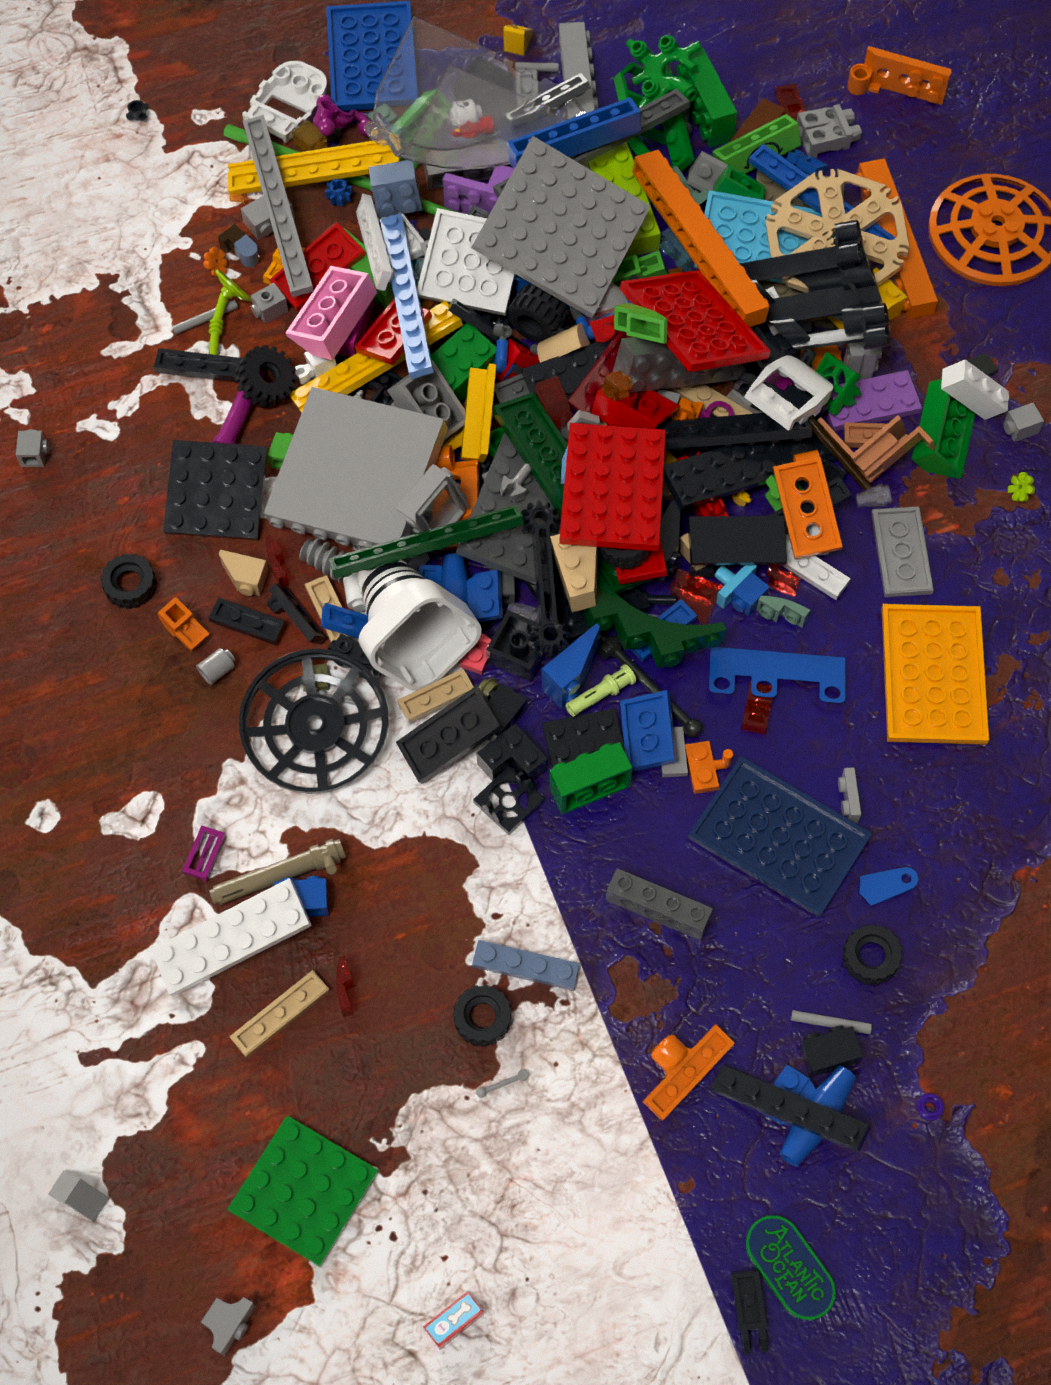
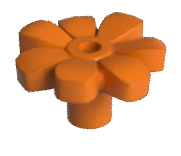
M217 247L210 248V252L204 254V267L208 270L211 269V275L217 276V269L226 274L227 269L225 266H228L227 259H223L226 255L225 252L218 250Z

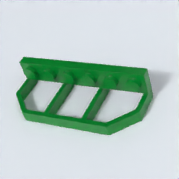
M631 62L613 78L619 101L631 97L636 106L639 107L638 104L644 97L627 90L624 75L630 73L637 76L644 71L643 66ZM670 63L665 66L663 71L666 77L673 76ZM681 112L678 116H673L662 122L664 132L651 128L640 135L663 145L667 143L672 166H677L682 172L694 161V156L683 113ZM639 135L628 140L630 148L637 156L650 152L640 141Z

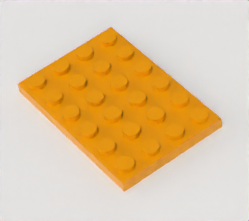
M883 604L882 631L887 742L988 744L989 730L981 607Z

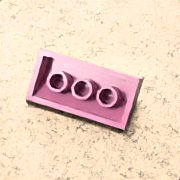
M330 266L286 331L287 337L313 356L333 360L377 294L369 274Z

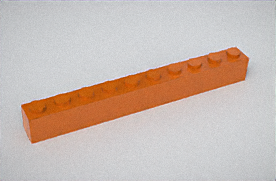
M659 150L635 156L632 174L701 273L749 327L764 323L770 307L767 299L763 298L756 284L748 277L744 267L739 264L734 253L726 246L722 236L717 233L710 219L702 212L700 205L694 201L688 188H685L678 174L670 167L668 160L663 157Z

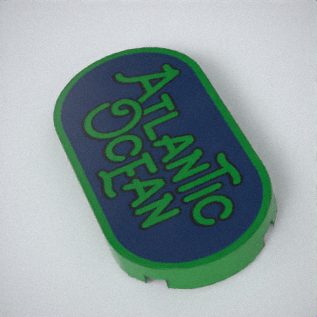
M766 1216L757 1220L749 1229L746 1238V1252L755 1268L759 1270L762 1278L791 1316L802 1320H817L823 1317L831 1309L835 1300V1285L830 1274L797 1228L789 1220L780 1216Z

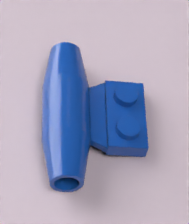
M456 553L445 555L440 586L465 602L478 621L484 622L503 618L501 572L499 570L476 573L468 580L464 557Z
M786 1065L773 1086L841 1112L855 1083L856 1076L848 1069L838 1066L815 1089L808 1077ZM764 1114L765 1116H767L768 1118L772 1119L780 1125H791L772 1116ZM791 1125L792 1127L780 1151V1156L791 1165L798 1167L820 1144L823 1138Z

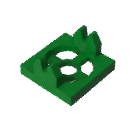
M826 352L816 372L827 380L830 377L834 378L832 392L835 391L838 393V396L826 404L829 405L827 411L838 415L843 404L847 406L854 405L857 401L853 397L855 395L861 396L860 388L855 385L860 374L831 353ZM841 371L844 372L846 378L843 387L839 385L838 380ZM803 391L804 393L812 396V394L808 391Z

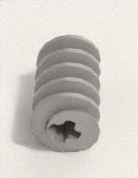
M317 537L314 541L312 538H309L301 548L299 559L341 583L344 577H334L329 558L346 554V552L342 550L337 555L338 547L333 546L329 550L330 543L328 541L321 546L322 540Z

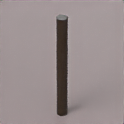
M810 416L808 421L815 435L865 493L868 492L873 486L819 423Z

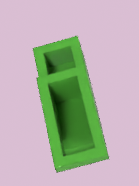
M660 250L640 258L636 254L623 258L611 282L620 288L621 281L629 280L633 274L639 278L667 275L668 271Z
M630 303L615 306V330L624 331L627 336L662 344L667 343V319L664 316L648 308Z

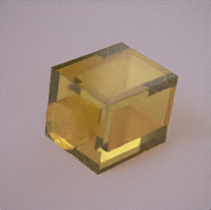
M309 120L292 132L294 147L301 152L328 148L326 136L322 135L318 127Z

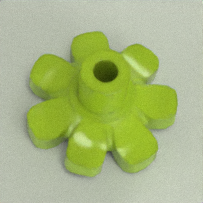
M1020 472L1019 476L1013 475L1011 482L1014 485H1009L1007 491L1013 494L1012 500L1026 502L1028 494H1034L1035 487L1031 485L1034 482V478L1028 476V473Z

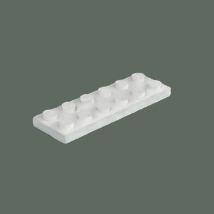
M289 878L152 948L151 951L168 994L174 997L312 925L295 885Z

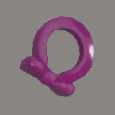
M715 401L709 404L706 410H702L700 418L710 417L711 410L715 407H723L728 411L729 416L734 415L732 407L726 402Z

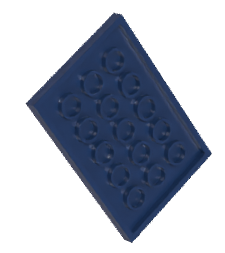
M740 756L688 834V839L820 918L869 841L872 833Z

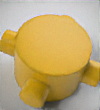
M745 491L732 494L733 501L739 506H745L747 502H751L749 494Z

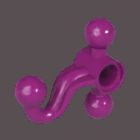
M323 94L317 98L316 105L318 109L313 123L318 127L322 135L330 136L335 132V128H344L353 120L360 122L358 131L362 136L369 137L374 133V123L363 113L356 110L346 113L340 110L328 95Z

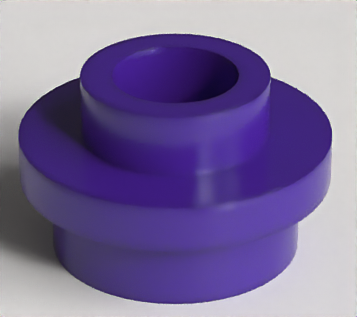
M932 1093L924 1094L917 1102L918 1114L928 1121L939 1119L944 1112L942 1099ZM932 1104L935 1110L929 1112L926 1110L925 1105Z

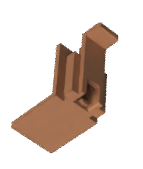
M899 415L855 452L843 442L821 417L817 420L819 425L870 483L920 440L931 450L936 448L934 441L920 426L907 435Z

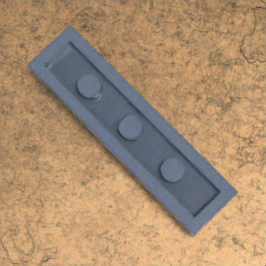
M478 940L472 962L473 968L574 991L580 963Z

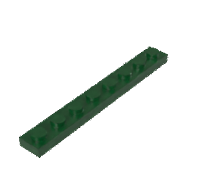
M513 505L329 558V562L335 578L348 577L359 571L372 570L377 566L387 563L393 564L408 557H418L425 552L442 550L447 546L466 543L471 539L481 536L487 537L505 529L512 530L519 525H523L524 520L518 506Z

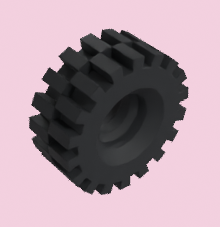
M263 345L261 348L259 346L255 347L241 359L238 367L235 369V374H238L235 377V383H240L237 389L239 392L243 390L245 393L242 397L245 400L248 397L251 398L250 403L253 405L259 402V407L262 408L267 404L268 408L273 407L275 404L279 405L296 386L294 382L297 380V375H293L296 368L295 366H290L292 362L290 357L285 359L284 355L286 353L284 351L276 352L277 347L272 346L270 350L268 345ZM261 368L271 372L274 377L273 383H268L262 379L259 373Z

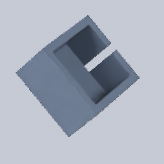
M413 159L369 167L371 189L379 218L396 215L398 211H402L403 214L422 211L420 189Z

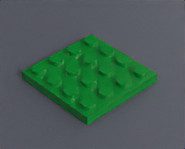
M286 1116L227 1210L321 1268L378 1175L379 1170L293 1118Z

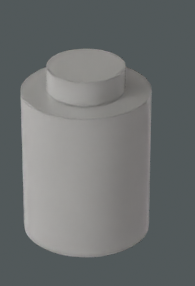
M219 648L200 662L196 668L206 682L212 685L235 667L233 664L235 658L228 649L223 651Z

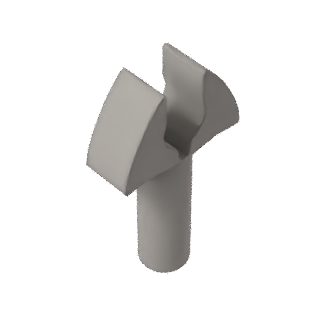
M524 464L513 479H509L506 476L503 477L500 486L501 496L507 489L512 487L514 490L509 501L524 496L526 489L521 484L531 472L529 464Z

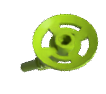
M218 269L216 274L223 288L221 289L222 292L219 296L213 319L210 320L209 334H211L209 354L218 355L219 338L223 330L222 317L228 298L232 299L235 296L244 301L250 302L252 300L237 284Z

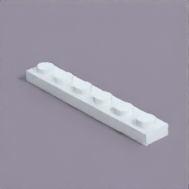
M363 194L356 214L376 289L385 291L388 282H391L393 279L394 271L391 269L390 256L387 255L386 243H384L382 237L383 231L379 226L376 206L373 204L371 195Z

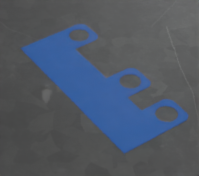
M723 647L711 648L709 690L711 692L733 693L735 690V675L752 676L751 692L755 696L775 697L777 695V679L820 682L819 697L822 701L833 703L845 701V657ZM723 677L729 680L730 686L727 689L721 690L715 687L714 681L717 678ZM760 681H767L772 685V690L769 693H761L757 690L756 685ZM827 687H836L840 690V696L836 699H830L825 695L824 691Z

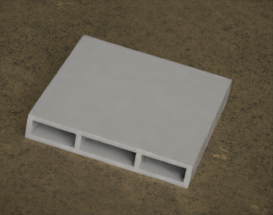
M312 387L263 514L273 527H288L299 534L307 532L321 540L330 538L344 546L349 544L357 545L359 549L409 536L412 526L405 521L406 516L397 511L396 507L431 465L436 464L448 431L444 419Z

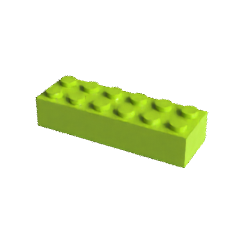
M627 142L583 165L650 205L645 191L632 174L634 160ZM651 207L624 258L633 254L640 255L659 250L661 233Z

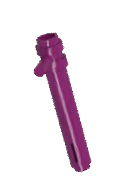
M261 368L259 373L263 380L268 370ZM243 390L238 391L218 435L214 436L212 443L235 444L253 405L250 403L251 398L248 397L245 400L242 397L245 394Z

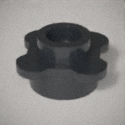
M133 100L128 104V113L126 114L128 120L144 121L147 119L146 111L149 109L147 103H143L141 100Z

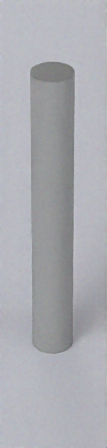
M235 300L226 304L224 314L238 308ZM216 308L172 326L175 334L177 335L213 319Z
M792 1010L791 1021L830 1028L843 1025L844 1028L852 1026L854 1032L871 1033L872 1024L795 1010Z

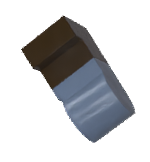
M235 224L218 236L220 249L226 254L232 251L240 258L243 266L254 267L259 263L260 259L256 243Z

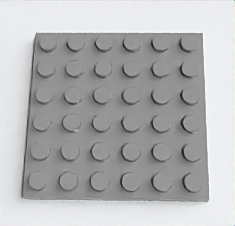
M532 136L471 248L592 318L651 206Z

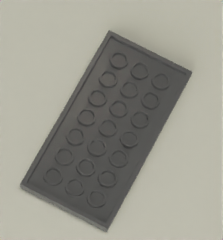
M553 421L568 444L569 431L567 426ZM505 432L470 518L513 505H517L521 512L523 509H527V505L530 502L536 506L539 499L543 506L550 502L531 472L521 484L526 489L523 497L509 501L514 490L513 487L507 489L501 496L500 486L503 477L506 476L509 479H513L525 464ZM541 518L534 519L538 524H545V521ZM561 522L558 524V533H550V536L560 534ZM519 525L512 530L505 529L487 537L481 536L471 539L466 543H459L456 554L536 584L532 535L530 533L523 534V526ZM539 537L541 564H545L543 538ZM552 553V562L554 570L556 562Z

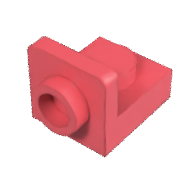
M481 633L475 646L460 659L459 667L482 675L487 665L486 649L491 639Z

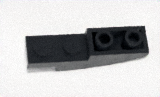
M743 371L735 381L732 389L746 395L751 385L757 379V376ZM764 381L766 386L773 389L774 392L786 401L792 403L797 409L803 407L812 398V396L802 392L797 387L787 385L784 390H781L776 385ZM751 403L750 407H752V408H754V409H757V410L763 412L762 410H760L758 407H756L754 404ZM823 405L820 413L816 416L812 415V417L819 419L828 409L829 405Z

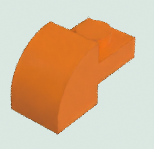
M177 597L172 599L158 612L160 621L174 638L177 637L191 652L209 637V633L193 618L190 610Z

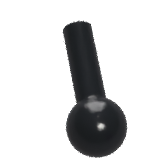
M640 590L649 604L674 605L677 602V595H649L648 592Z

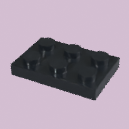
M615 708L542 723L552 768L561 762L569 763L574 761L583 753L591 754L596 752L600 747L608 743L616 744L620 742L625 752Z

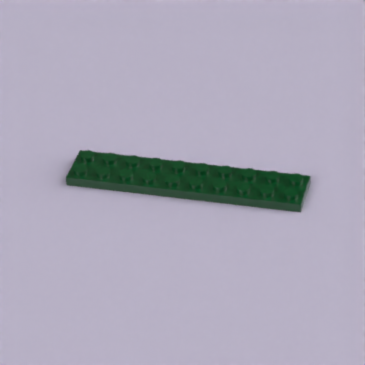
M534 392L494 405L492 409L493 415L525 464H529L532 475L552 506L557 508L558 515L561 518L564 484H561L562 458L568 446L567 442ZM598 547L597 568L606 583L616 594L652 581V579L619 585L616 567H611L610 564L604 561Z

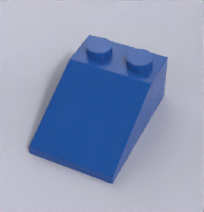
M597 623L542 668V690L561 709L566 706L567 702L578 697L583 688L599 647L600 626Z

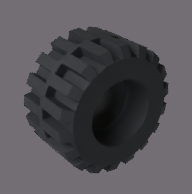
M533 284L523 286L507 309L508 320L515 330L536 343L556 335L559 327L565 326L570 318L569 309L566 308L567 305L563 301Z

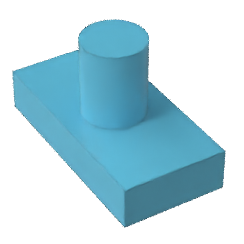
M722 565L714 575L725 585L718 592L716 603L724 609L731 601L732 591L751 572L755 575L757 566L745 565L735 575Z

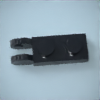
M759 1270L731 1273L738 1332H741L744 1355L750 1354L751 1343L748 1331L758 1330V1345L761 1353L768 1352L765 1330L767 1322Z

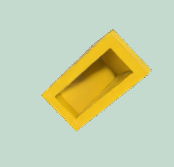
M505 25L504 51L524 56L534 29L518 25Z

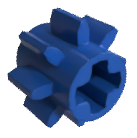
M335 179L327 183L325 196L326 199H330L331 205L343 206L351 201L350 195L353 194L352 186L347 185L346 179Z

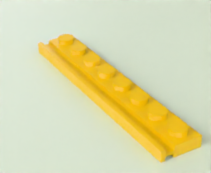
M398 137L281 155L276 156L284 187L366 175L369 174V167L400 162V141ZM254 160L228 164V192L231 196L262 191Z
M442 302L430 309L432 318L425 325L428 345L463 325L459 317L448 311L449 304L447 302ZM405 351L394 365L356 353L289 395L302 413L312 387L347 395L406 360Z

